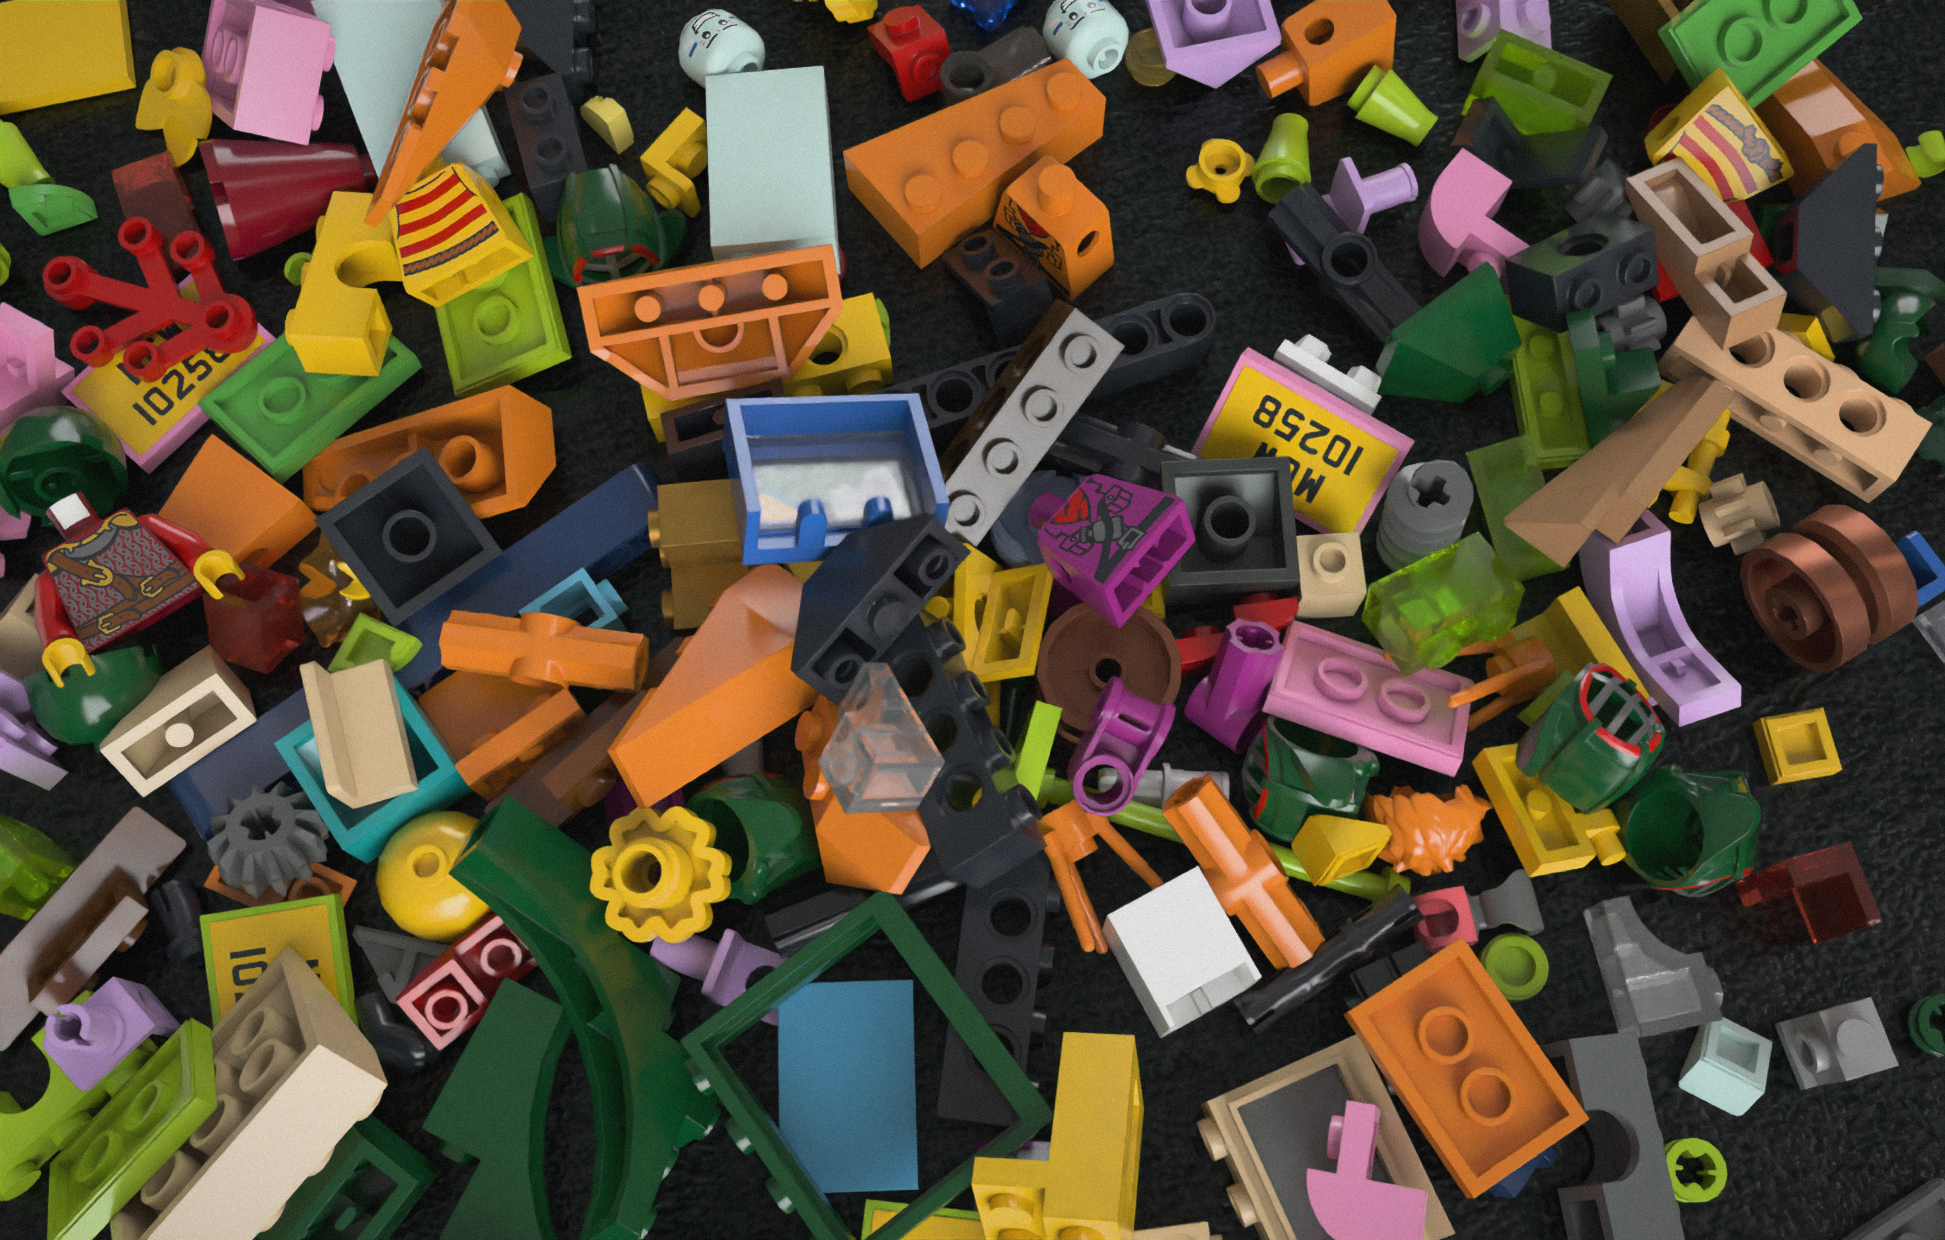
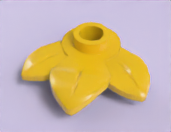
M177 47L172 51L163 50L154 59L150 79L146 82L141 95L135 124L136 128L142 130L163 129L167 146L168 167L174 168L186 163L193 156L197 147V138L207 139L212 124V105L209 93L206 90V71L199 55L195 51L183 47Z

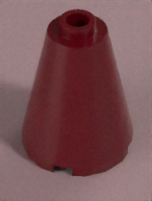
M210 139L198 142L232 261L243 258L247 259L315 228L319 217L326 215L333 191L368 193V190H373L377 186L376 174L369 153L358 155L354 143L309 142L307 146L289 141Z

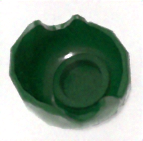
M1902 292L1882 300L1879 318L1873 326V334L1853 341L1852 357L1857 370L1867 379L1892 394H1897L1903 389L1918 367V362L1911 355L1908 344L1912 338L1929 336L1932 330L1924 314L1935 305V301L1920 292Z

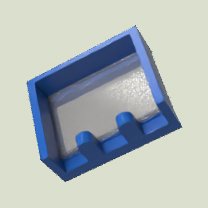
M919 393L726 399L722 450L725 451L741 536L742 565L824 561L849 533L926 512L945 528L950 501Z

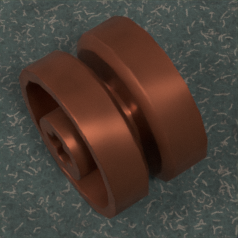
M1826 505L1800 520L1789 530V533H1779L1753 548L1742 560L1740 577L1744 595L1757 622L1771 641L1791 660L1811 671L1829 673L1865 651L1868 644H1877L1915 619L1919 605L1916 582L1904 555L1883 529L1865 514L1845 505Z
M1081 603L1070 607L1049 626L1040 645L1037 658L1035 702L1037 700L1062 708L1055 733V738L1062 746L1075 751L1087 728L1088 719L1096 700L1106 685L1105 682L1101 681L1102 675L1115 676L1123 680L1124 689L1157 705L1165 701L1174 705L1181 685V655L1171 630L1151 610L1139 606L1119 629L1086 603ZM1120 713V715H1122V716H1124V717H1126V718H1128V719H1130V720H1132V721H1134V722H1137V723H1139V724L1142 723V722H1140V721H1138V720H1136V719H1134V718H1132V717H1130V716H1128V715H1126V714H1124V713Z

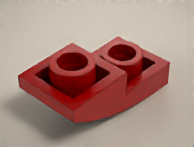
M1269 592L1247 596L1239 601L1240 605L1232 607L1226 626L1239 618L1250 622L1263 621L1281 635L1285 632L1287 626L1293 622L1299 610L1297 597L1278 600L1276 593ZM1203 626L1183 632L1181 634L1182 639L1175 640L1181 655V680L1211 672L1224 634L1220 633L1218 627Z
M492 911L458 938L414 978L396 997V1002L437 1050L440 1051L483 1018L505 977L517 982L538 966V963L525 944Z

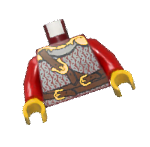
M74 493L58 501L46 511L47 516L65 542L41 556L46 570L40 573L35 581V627L44 648L42 655L43 665L56 686L60 688L65 686L61 679V674L70 665L82 664L87 675L92 676L96 671L89 655L95 656L106 653L205 594L203 587L212 598L216 600L221 599L223 594L215 586L216 580L223 574L234 573L242 581L245 578V574L229 553L223 550H215L191 529L154 513L136 517L128 508L121 509L101 520L83 493Z

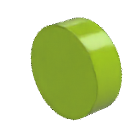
M1520 933L1501 934L1488 941L1481 948L1477 956L1509 1003L1520 1002L1536 995L1547 981L1549 971L1547 957L1540 945L1526 935Z

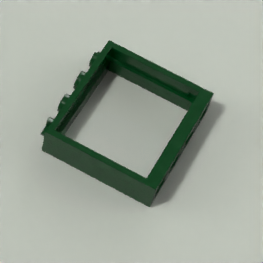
M881 890L680 1040L691 1056L684 1064L693 1075L692 1081L705 1096L708 1097L716 1092L731 1114L723 1120L726 1130L743 1153L749 1155L756 1150L771 1172L763 1181L773 1199L787 1215L796 1209L811 1230L812 1234L805 1240L856 1239L723 1048L881 928L1012 1105L1020 1119L864 1240H902L971 1186L975 1157L1007 1158L1052 1123L1054 1118L1052 1109L894 895Z

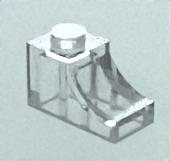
M863 663L852 686L837 710L840 722L825 746L818 764L845 814L916 811L945 761L888 664Z
M1629 896L1605 900L1583 911L1619 1033L1636 1031L1637 1038L1641 1039L1723 1020L1719 1009L1723 1003L1722 987L1715 971L1709 966L1706 967L1702 952L1686 954L1662 943L1641 922Z

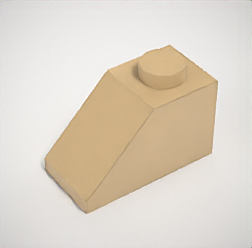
M209 644L161 676L150 694L128 715L122 718L99 745L100 751L130 784L145 797L257 721L250 691Z

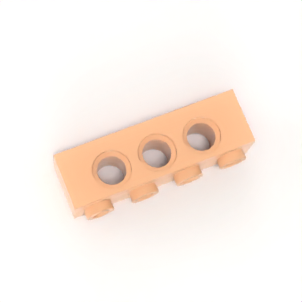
M1692 313L1657 363L1659 373L1674 383L1692 373H1700L1711 381H1718L1737 394L1727 407L1731 411L1730 417L1867 503H1870L1897 480L1932 425L1931 422L1916 414L1906 402L1886 396L1860 380L1857 374L1850 368L1832 363L1804 346L1803 342L1796 335L1776 328L1722 351ZM1730 352L1742 356L1747 364L1738 362ZM1785 385L1793 387L1800 394L1801 398L1792 395ZM1840 418L1848 421L1854 427L1855 432L1847 429Z

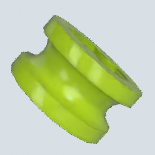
M1698 1138L1673 1140L1663 1145L1677 1201L1683 1203L1707 1202L1719 1195L1725 1187L1727 1169L1726 1162L1718 1149L1709 1142ZM1679 1155L1683 1158H1700L1704 1165V1171H1697V1175L1704 1177L1701 1185L1697 1183H1680L1675 1171L1683 1170V1166L1676 1164Z

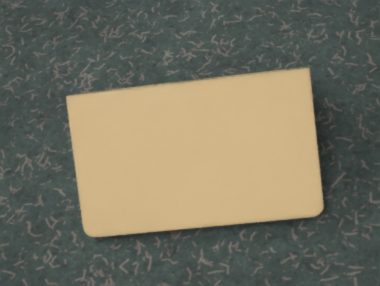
M379 659L330 674L315 661L300 665L327 792L352 809L418 790L419 786L391 666L384 659Z

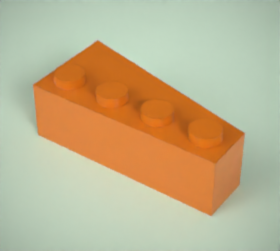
M1065 58L843 151L848 188L919 268L922 269L996 215L1002 194L1006 188L1043 156H1053L1060 164L1064 165L1102 137L1106 97L1068 58Z

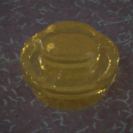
M1154 28L1141 30L1130 38L1125 50V64L1135 80L1146 86H1160L1177 74V72L1165 67Z

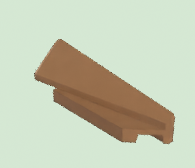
M1700 373L1686 375L1505 516L1503 520L1504 525L1563 568L1595 529L1618 544L1737 394L1718 381H1711Z

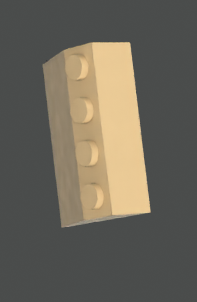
M288 945L211 1031L217 1109L110 1220L112 1240H253L259 1232H264L275 1224L284 1210L286 1201L308 1176H313L324 1168L332 1156L335 1145L356 1121L368 1117L378 1105L383 1090L387 1087L388 1083L375 1049L299 952Z

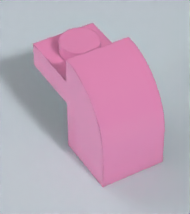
M1464 148L1460 150L1441 173L1432 189L1419 222L1418 238L1420 248L1429 265L1443 278L1457 261L1467 267L1469 273L1488 261L1496 270L1504 294H1507L1509 289L1504 259L1530 247L1491 220L1498 212L1513 181Z
M4 302L0 304L1 433L6 425L22 413L38 407L65 406L68 398L60 391L74 379L75 368L55 357L53 329Z
M1347 1100L1345 1115H1332L1327 1142V1158L1338 1160L1337 1172L1331 1173L1307 1168V1191L1311 1207L1322 1227L1334 1240H1423L1429 1193L1424 1190L1372 1181L1381 1110L1376 1105Z

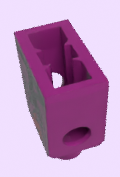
M1100 474L1087 476L1067 500L1051 492L1042 493L1032 504L1029 513L1031 526L1039 530L1036 542L1051 575L1109 623L1119 629L1196 541L1182 498Z

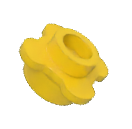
M1209 139L1201 146L1197 164L1187 169L1186 181L1194 189L1204 188L1216 194L1218 201L1222 203H1232L1239 198V186L1243 179L1252 175L1255 161L1250 154L1245 153L1233 141ZM1215 169H1225L1226 173L1222 175L1217 174Z

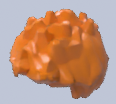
M1409 785L1401 788L1393 786L1388 797L1382 795H1374L1373 797L1366 792L1363 805L1365 822L1387 825L1392 833L1389 837L1390 840L1378 854V857L1393 864L1392 870L1396 873L1412 869L1421 876L1436 875L1441 873L1442 869L1444 872L1453 871L1454 859L1458 862H1463L1466 859L1464 854L1472 844H1477L1484 840L1480 822L1484 819L1486 811L1493 808L1491 801L1473 795L1467 785H1461V788L1457 786L1455 793L1443 795L1431 794L1429 792L1423 794L1416 793Z

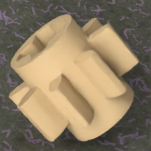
M1743 473L1712 483V486H1709V490L1713 499L1699 503L1701 520L1713 546L1719 547L1731 542L1736 556L1750 552L1753 548L1769 540L1765 531L1780 526L1775 503L1765 482L1761 481L1747 486Z

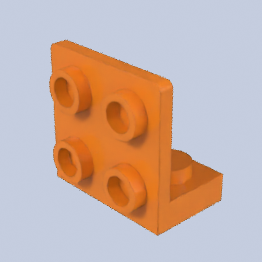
M457 670L422 694L418 700L420 706L459 762L454 764L464 781L487 802L504 791L588 716L570 689L564 688L561 691L540 689L516 683L507 676Z

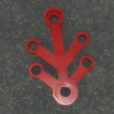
M137 216L126 220L119 229L118 240L122 247L137 257L150 289L101 276L97 270L75 256L54 258L43 270L42 277L46 292L50 297L68 309L81 310L89 307L95 301L137 312L103 331L96 326L90 325L84 326L75 332L70 342L72 354L94 368L107 365L116 353L126 349L123 355V366L126 371L143 382L151 383L162 378L168 368L206 348L220 354L239 353L247 349L257 336L258 323L253 307L242 297L236 294H227L213 262L215 249L208 240L196 231L189 230L178 234L171 243L170 254L174 261L191 272L202 303L182 298L161 248L163 235L156 226L143 217ZM146 232L145 238L140 243L135 244L137 237L141 233ZM199 245L196 254L190 258H187V254L190 251V249H192L194 246ZM228 317L227 322L219 328L222 321ZM173 323L190 327L159 346L143 340ZM99 340L97 348L88 354L90 345L94 341ZM152 354L150 363L140 369L142 360Z

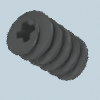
M1437 459L1426 463L1420 462L1406 466L1394 475L1387 490V497L1381 514L1382 518L1376 534V550L1382 562L1393 572L1407 577H1426L1449 569L1473 503V484L1467 472L1455 461Z

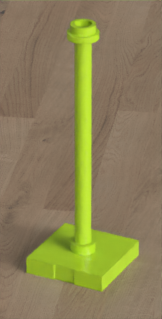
M1036 700L1020 728L1014 749L1016 760L1011 763L1018 782L1031 792L1040 808H1045L1047 802L1062 806L1074 800L1075 796L1068 781L1055 777L1056 769L1046 767L1062 708ZM1083 785V788L1088 792L1095 794L1104 793V791ZM1130 800L1123 810L1114 815L1106 816L1108 821L1183 843L1175 829L1167 822L1162 809ZM1268 842L1288 876L1311 882L1291 848ZM1386 866L1380 875L1361 870L1322 886L1364 898L1374 903L1398 883L1409 895L1410 878L1392 870L1393 867Z

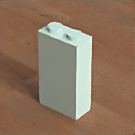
M313 0L311 4L316 16L331 24L330 35L335 37L336 42L333 61L379 178L433 24L445 6V1ZM484 105L442 153L447 166L452 163L462 162L485 177L494 188L499 183L500 178L512 173Z
M812 66L705 76L710 235L714 261L770 251L832 244L837 273L841 274L830 116L824 67Z

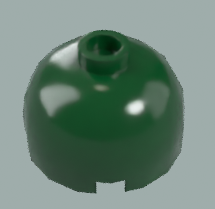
M63 405L38 407L18 415L0 433V505L9 515L20 520L22 511L28 515L41 517V526L56 528L47 516L46 511L58 501L78 492L83 493L101 519L115 509L114 500L121 495L122 491L126 496L130 488L125 452L120 439L103 420L84 409Z
M152 644L144 649L140 645L91 656L90 658L96 671L92 676L87 675L82 664L70 665L61 674V679L65 684L61 688L56 686L51 676H47L46 670L24 677L22 682L29 705L39 725L53 738L69 745L93 743L96 754H101L99 745L122 718L128 715L150 694L159 682L160 677L166 674L158 644Z

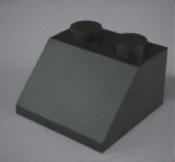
M1289 456L1161 462L1159 468V491L1173 494L1183 499L1196 541L1161 580L1163 604L1171 606L1239 603L1241 599L1247 596L1268 592L1276 593L1278 600L1290 598L1300 582Z

